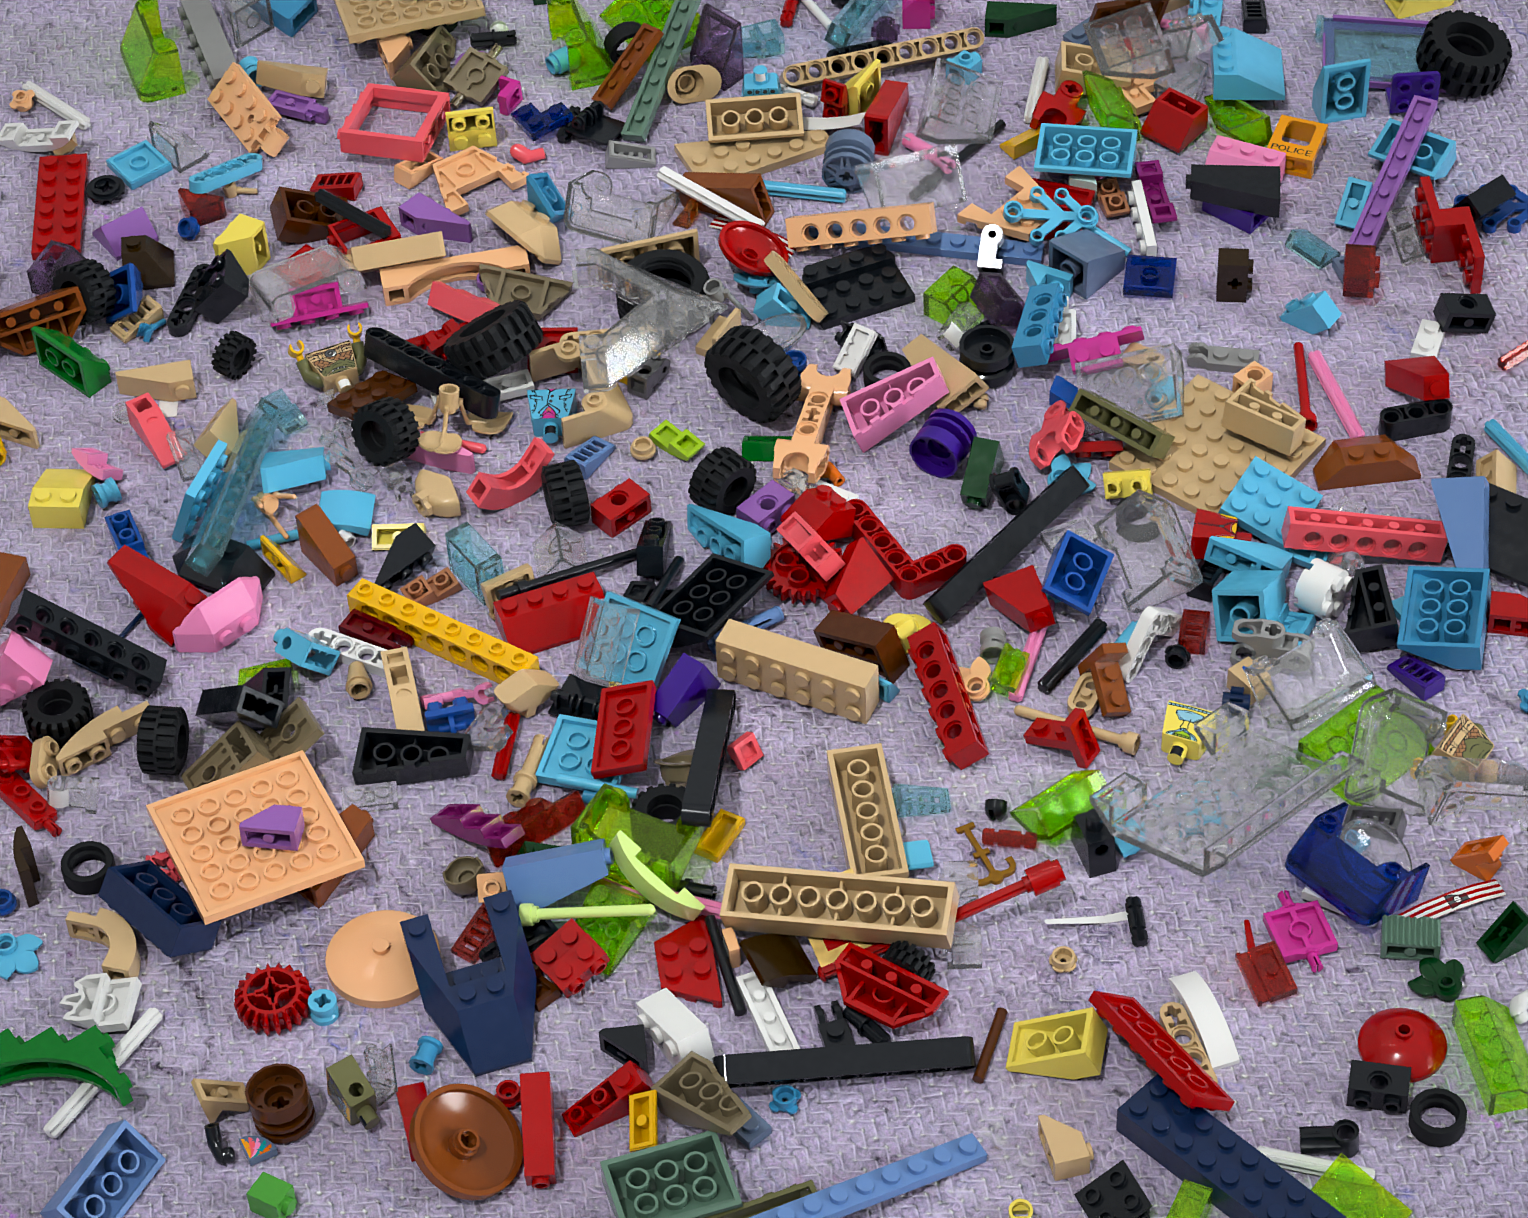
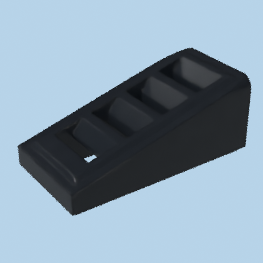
M1241 0L1243 32L1266 33L1267 15L1265 1Z
M1201 559L1188 578L1187 596L1210 602L1212 600V589L1223 580L1227 569Z

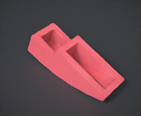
M796 511L776 528L783 538L826 582L846 564Z

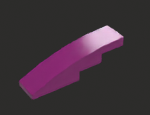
M448 804L430 818L434 825L467 841L487 847L506 849L525 835L521 824H505L500 814H485L480 804Z

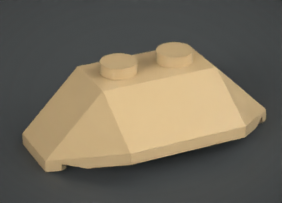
M522 200V202L508 201L486 210V216L525 249L535 255L542 263L560 265L562 260L557 227L549 221L550 218L547 215L538 212L533 203L527 200Z

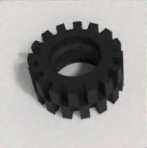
M229 331V334H224V339H219V346L215 345L216 353H212L214 360L211 363L214 365L213 369L216 372L236 380V378H242V374H247V368L251 369L252 365L250 363L255 361L256 357L253 355L257 353V349H255L256 343H254L253 339L237 331Z
M900 940L890 945L883 955V959L928 981L931 980L936 971L934 969L935 964L930 962L932 958L929 955H924L925 951L923 949L919 951L916 949L917 945L912 943L909 946L908 941L901 943Z

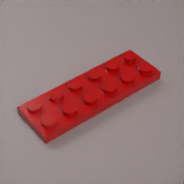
M87 153L39 157L31 249L33 260L81 257L88 173Z
M1093 991L1088 1000L1096 1008L1097 1014L1110 1022L1113 1026V1031L1130 1043L1129 1048L1146 1060L1145 1064L1147 1067L1157 1072L1163 1078L1162 1082L1180 1096V1101L1185 1106L1193 1109L1201 1107L1210 1111H1230L1235 1101L1134 997Z

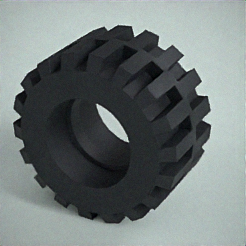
M88 258L63 266L55 272L56 276L52 280L54 284L52 285V291L73 286L79 287L87 309L79 326L106 318L114 311V304L117 302L115 294H117L116 288L113 285V278L111 279L109 276V271L105 270L104 265L101 263H97L94 259L89 260Z
M390 396L383 397L357 409L358 412L354 413V420L351 421V427L353 428L351 435L355 440L353 443L355 447H358L359 454L365 456L367 462H373V465L377 467H386L409 457L416 451L415 448L419 445L417 438L420 437V431L417 429L419 424L414 419L415 414L413 411L410 412L409 406L406 403L402 404L400 399H394Z
M729 447L716 448L712 453H708L694 470L689 482V497L700 507L726 515H733L736 513V507L747 500L754 489L757 478L755 476L757 473L754 468L755 466Z
M569 460L543 466L541 472L542 487L548 513L554 527L560 530L589 523V499L584 478L577 462Z
M60 678L52 682L47 680L44 685L34 689L33 692H28L25 696L26 700L22 702V714L28 736L32 739V742L49 736L58 743L59 749L63 748L72 736L94 719L87 690L85 687H81V684L78 682L72 683L70 679L60 681Z
M148 705L140 718L137 732V759L140 769L144 774L177 776L185 765L189 747V723L186 712L182 707Z
M664 783L658 784V787L653 788V786L646 788V792L641 791L637 794L638 799L633 800L632 807L630 808L632 836L635 844L641 847V851L645 854L650 852V855L655 858L658 855L662 856V859H668V856L672 855L674 858L679 857L682 852L688 853L690 846L693 847L701 837L702 827L681 825V809L685 787L680 786L678 788L676 784L672 783L669 786H664ZM664 819H672V820H673V821H671V822H665V823H663V822H658V821L664 820Z

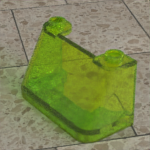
M138 0L120 44L121 56L140 101L147 103L185 94L186 89L179 52L175 42L164 37L158 0Z
M546 0L549 31L552 41L557 40V37H561L565 40L567 46L570 73L569 84L572 91L601 85L613 68V63L604 49V41L597 24L578 0Z
M604 783L571 825L572 844L605 838L608 848L615 835L621 830L641 848L636 858L675 892L703 835L704 827L682 826L681 817L677 820V824L674 825L631 809L629 798L623 789ZM614 859V864H611L609 874L604 878L635 889L621 872Z

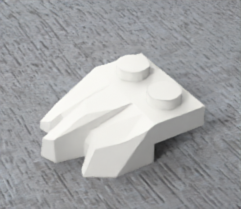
M107 973L86 975L74 982V987L78 989V993L64 996L59 1003L65 1009L71 1010L64 1015L63 1020L87 1029L96 1025L102 1033L129 1030L142 983L138 977L111 980Z

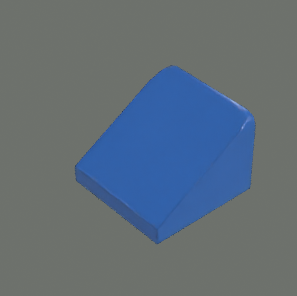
M1056 375L1049 393V405L1063 400L1066 403V407L1070 408L1079 388Z

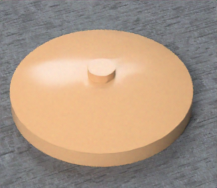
M380 910L360 915L343 925L331 939L325 957L328 978L336 992L349 1002L368 1008L395 1007L417 998L420 992L400 925L401 921L415 918L416 916L402 911ZM434 933V937H435V940H436V943H437V947H438V950H439V953H440L439 942H438V939H437V937H436V935H435V933Z

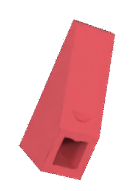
M148 392L125 402L130 425L163 469L186 459L161 409Z

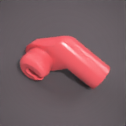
M514 144L510 148L511 156L523 164L545 159L542 147L530 150L521 144Z

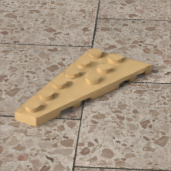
M820 129L804 131V136L719 143H709L708 141L674 144V151L688 172L760 173L762 175L824 154L825 144L829 136L825 130Z

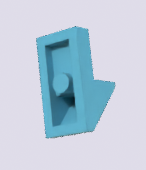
M1353 177L1348 178L1334 222L1335 225L1354 230L1373 188L1372 182Z
M1030 260L1027 261L1026 282L1029 288L1030 286L1059 283L1062 292H1065L1066 296L1070 298L1073 294V274Z

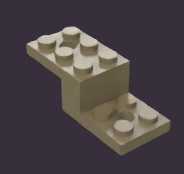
M298 697L281 713L277 729L265 728L259 734L238 720L181 777L188 790L301 750L305 753L325 733L307 703Z

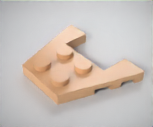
M471 146L432 164L445 208H449L458 216L469 211V205L461 195L481 185L488 184L496 178H501L513 191L526 185V176L529 175L525 171L522 173L516 171L515 166L509 163L502 164L498 162L497 157L475 146Z
M1018 166L1005 176V184L1018 191L1007 202L1018 201L1023 206V209L1047 210L1041 203H1033L1030 200V190L1039 185L1021 166ZM1033 193L1034 196H1041L1039 193ZM971 203L957 214V222L966 225L968 221L977 224V228L980 229L989 224H996L1001 227L1004 235L1029 241V236L1033 229H1038L1047 220L1020 219L1018 222L1009 223L1003 217L1005 204L990 214Z

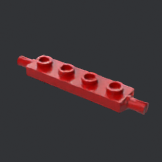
M0 770V798L33 830L46 829L53 837L59 836L62 828L55 823L57 820V810L50 806L17 772L4 773Z

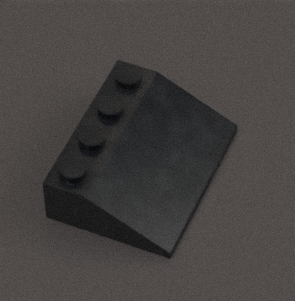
M1489 483L1490 572L1528 588V498ZM1448 542L1445 553L1452 556Z
M712 553L655 608L681 619L671 647L678 648L709 641L727 623L728 619H731L774 577L773 572Z

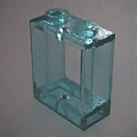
M465 522L445 533L450 570L485 606L486 603L480 584L504 573L502 557L468 522Z

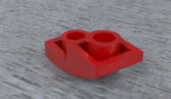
M827 78L823 79L820 100L824 102L822 117L848 116L847 86Z

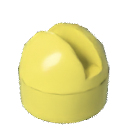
M1025 1199L1014 1200L1009 1206V1218H1032L1033 1207L1031 1203ZM1027 1213H1028V1216H1016V1217H1015V1216L1013 1215V1214L1021 1215V1214H1027Z

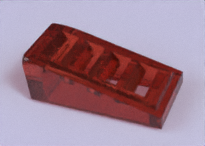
M1183 609L1178 644L1186 647V650L1191 654L1205 655L1210 620L1209 611Z
M484 903L476 911L451 948V953L472 964H475L480 959L478 953H480L482 948L495 941ZM481 927L488 929V931H484ZM473 936H476V937H478V938H480V939H482V940L479 941V940L473 938ZM469 944L476 949L473 951L465 947V945Z

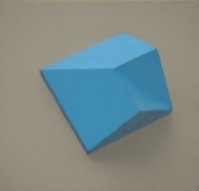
M547 172L526 176L528 201L535 205V209L538 212L547 215L552 224L572 214Z

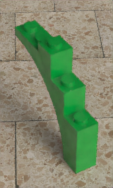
M96 1025L69 1041L64 1034L58 1035L52 1026L24 1042L20 1035L15 1037L8 1028L0 1032V1085L33 1077H62L77 1079L95 1085L112 1095L123 1107L133 1101L129 1091L133 1086L124 1072L121 1074L117 1072L119 1068L112 1051L116 1046L107 1032L102 1034Z

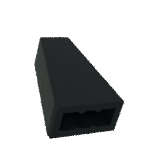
M1191 164V174H1186L1185 189H1190V199L1279 218L1280 166Z
M245 685L205 689L202 691L195 716L214 724L234 725L240 720L249 727L277 729L285 702Z

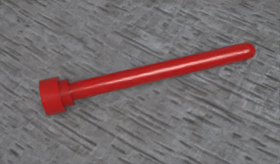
M1296 342L1293 349L1300 404L1299 414L1306 418L1305 428L1313 432L1317 428V417L1310 409L1304 346L1301 342Z

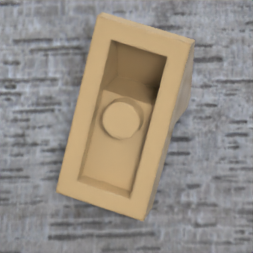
M193 1078L191 1081L209 1123H214L222 1110L248 1112L249 1106L243 1082Z

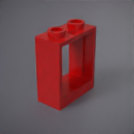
M382 206L366 211V213L391 226L392 231L391 235H388L386 239L382 238L369 244L401 238V234ZM344 219L328 225L329 236L326 239L330 249H335L339 263L345 265L344 255L347 254L348 249L344 243L372 232L349 219Z

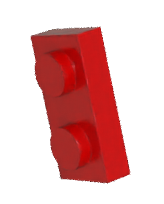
M1080 441L1077 448L1070 453H1075L1076 458L1091 457V452H1101L1102 457L1115 456L1117 451H1123V441Z

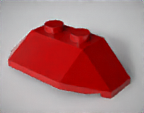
M851 942L834 961L843 1004L892 1029L933 1015L949 995L948 990Z

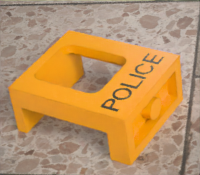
M1281 115L1267 148L1286 153L1285 174L1307 179L1312 178L1316 157L1321 146H1325L1327 143L1328 124ZM1287 137L1310 142V144L1307 146L1282 141V138Z

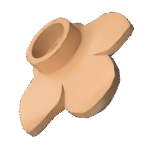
M977 657L970 669L959 667L970 701L985 699L991 690L988 682L991 675L989 664L983 658Z

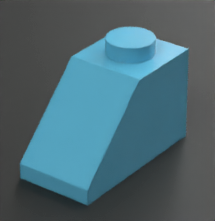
M778 282L757 295L753 313L770 327L807 330L809 328L811 317L790 292Z

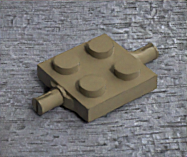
M495 43L488 53L479 52L469 47L443 81L444 86L456 93L450 101L452 108L458 109L464 99L483 107L498 88V78L501 75L505 77L508 75V67L496 60V57L503 50L500 45Z

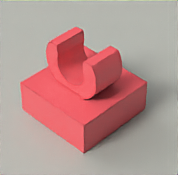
M745 732L728 745L727 748L730 759L734 760L739 770H746L764 756L753 732Z

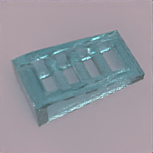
M895 783L893 785L892 795L897 817L950 813L951 805L948 788ZM934 798H939V803H936Z

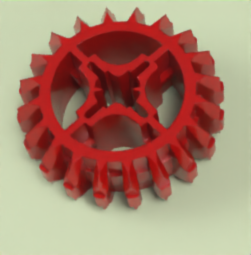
M267 963L265 969L260 970L256 967L254 974L246 973L245 980H239L238 989H235L234 1007L241 1022H244L247 1029L253 1027L256 1034L264 1030L267 1036L271 1031H275L280 1035L282 1029H287L291 1032L293 1024L300 1026L301 1018H308V998L312 994V989L309 986L308 979L303 977L300 970L294 971L291 965L283 968L280 963L276 967L271 968Z

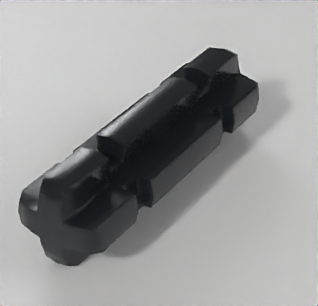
M571 106L556 134L558 142L567 143L572 134L565 132V129L572 124L573 117L580 114V107Z
M1129 896L1126 898L1125 908L1128 913L1127 918L1130 933L1132 934V944L1135 947H1144L1148 944V934L1145 930L1146 924L1143 909L1141 908V899L1138 896Z

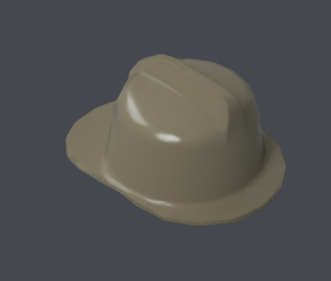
M694 749L653 761L655 764H659L661 777L665 781L666 786L672 783L676 784L678 788L680 786L686 787Z

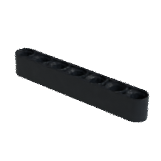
M372 327L366 330L363 354L368 359L436 395H439V387L443 384L457 385L460 389L459 398H463L465 410L484 419H493L498 416L501 394L498 388L460 370V368L383 328Z

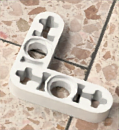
M1148 606L1144 609L1128 641V653L1119 661L1123 681L1130 683L1136 677L1155 635L1172 637L1178 631L1182 623V616L1170 609Z

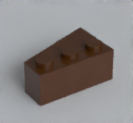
M831 610L813 630L821 648L878 665L879 675L885 677V680L892 684L896 682L910 665L893 624Z

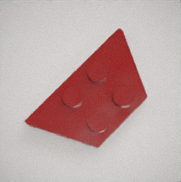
M701 915L694 921L688 922L654 942L661 990L667 988L675 997H682L687 1001L695 1003L700 999L712 1002L715 1008H723L713 946L704 921L706 916Z

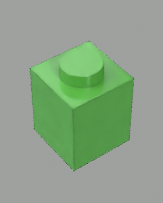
M266 1172L261 1173L246 1193L250 1211L265 1218H286L296 1208L297 1200L293 1185Z

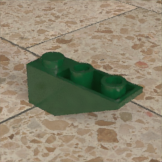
M987 1L985 37L1010 38L1057 24V4Z

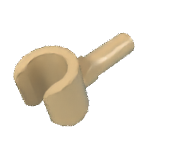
M235 181L222 188L227 198H234L242 193L257 195L258 192L257 188L237 187Z

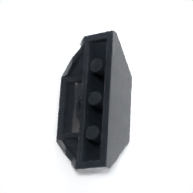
M205 529L186 539L172 556L178 576L190 583L214 592L219 591L238 577L257 576L260 579L263 591L275 576V572L249 545Z

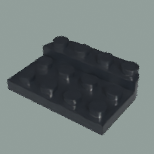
M875 244L872 247L855 250L816 262L812 265H806L803 268V283L828 312L819 323L823 330L841 325V320L849 323L915 302L914 292L895 264V255L887 250L883 244Z

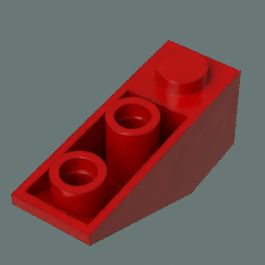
M629 1060L563 1112L562 1116L573 1136L578 1137L628 1116L629 1095L650 1091L654 1084L646 1071Z

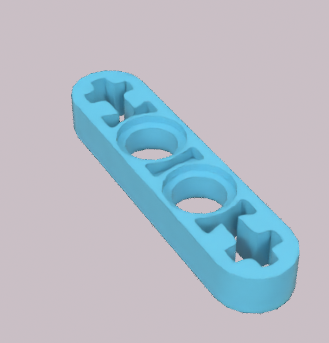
M247 153L189 177V191L195 194L208 193L259 172L263 169L262 155Z

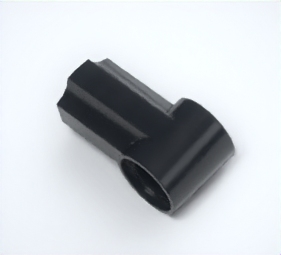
M1339 1120L1333 1126L1299 1127L1301 1154L1335 1153L1340 1158L1347 1159L1352 1158L1359 1151V1127L1352 1120Z

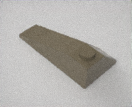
M693 1051L650 1088L657 1091V1105L660 1113L679 1124L732 1136L752 1117L740 1098L730 1089L724 1077H721L712 1061Z

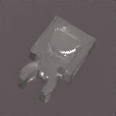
M403 459L386 467H379L380 476L387 490L394 489L395 499L398 502L401 501V493L403 492L409 493L412 498V495H414L412 476Z
M793 467L781 472L782 476L780 479L773 478L775 482L793 494L801 495L806 489L819 486L816 483H808V476Z

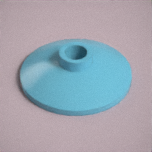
M745 272L733 275L734 281L749 287V292L753 294H760L764 289H768L777 282L782 284L775 275L760 277Z

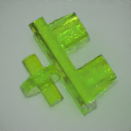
M1005 642L989 681L992 683L991 689L1002 695H1006L1008 691L1014 693L1030 654L1022 652L1017 648L1014 649L1009 643Z

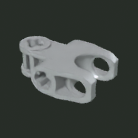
M1243 618L1234 621L1232 638L1240 643L1232 647L1230 662L1233 665L1243 660L1238 658L1237 654L1246 653L1252 655L1250 658L1270 675L1278 674L1282 668L1295 672H1302L1309 668L1311 662L1310 653L1313 652L1314 641L1308 635L1285 632L1283 624L1268 619ZM1243 627L1250 628L1253 634L1241 633L1239 629ZM1298 641H1302L1301 648L1298 647ZM1297 657L1300 660L1299 664H1295Z

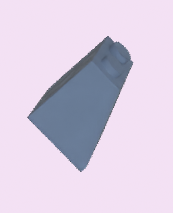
M1084 229L1052 238L1049 241V267L1073 274V292L1087 300L1125 269V250L1102 238L1100 235Z

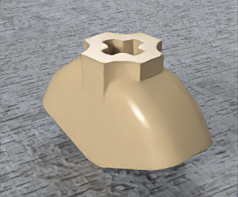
M425 469L420 470L415 479L416 493L412 495V502L416 506L418 513L423 517L432 514L446 518L461 516L459 499L451 479L439 473Z
M521 669L497 685L494 689V694L506 709L528 718L536 715L538 706L550 698L552 691L557 689L559 683L550 673L544 670Z

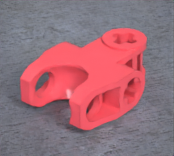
M1063 400L1055 402L1047 409L1044 414L1041 430L1033 434L1029 442L1030 459L1040 470L1049 466L1054 456L1063 449L1066 454L1075 450L1083 437L1085 429L1083 419L1077 412H1069Z

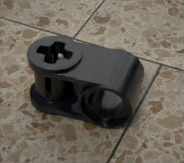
M1011 467L1009 471L997 474L994 472L989 475L992 492L998 497L1009 514L1017 515L1029 504L1030 487L1021 476L1017 467Z

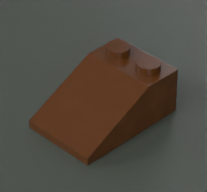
M279 186L270 205L277 241L304 244L325 240L329 236L328 225L347 218L316 202L314 196L316 192ZM337 196L342 200L348 202L346 197Z

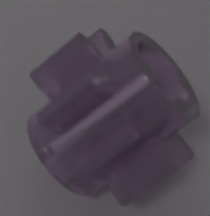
M882 16L877 21H873L871 37H876V40H888L891 43L894 40H898L900 24H895L894 18Z

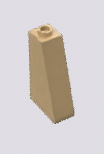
M442 231L351 247L347 250V254L344 255L346 268L350 269L351 275L379 271L380 268L440 259L446 256Z
M922 334L902 348L911 366L930 357H933L949 390L948 394L935 402L938 409H951L960 412L990 389L975 372Z

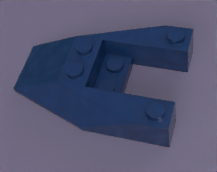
M511 890L483 898L488 921L500 957L445 973L428 914L400 922L424 1009L475 1077L532 1061L537 976Z

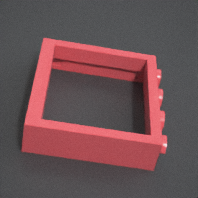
M368 83L364 91L360 92L357 103L353 104L349 116H346L344 125L338 129L337 139H340L341 152L424 162L446 122L445 112H451L449 93ZM372 106L428 113L415 137L359 130Z

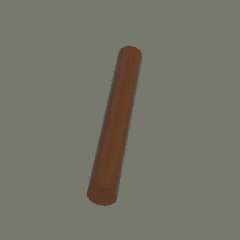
M999 1007L995 1012L972 1078L976 1083L981 1084L985 1080L1008 1011L1004 1008Z

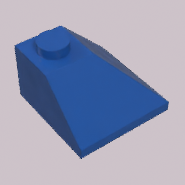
M132 263L109 272V276L114 281V288H116L117 294H115L117 302L114 304V311L111 312L110 316L106 317V324L114 323L138 311L143 297V283L141 281V272Z

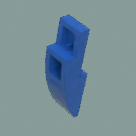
M130 510L104 517L116 552L124 545H127L149 558Z

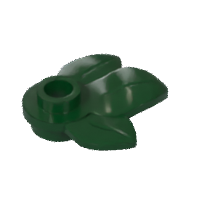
M1427 957L1420 960L1419 970L1421 976L1410 980L1408 987L1423 997L1436 995L1445 1002L1456 1000L1462 991L1463 965L1456 959H1452L1445 964L1435 957Z

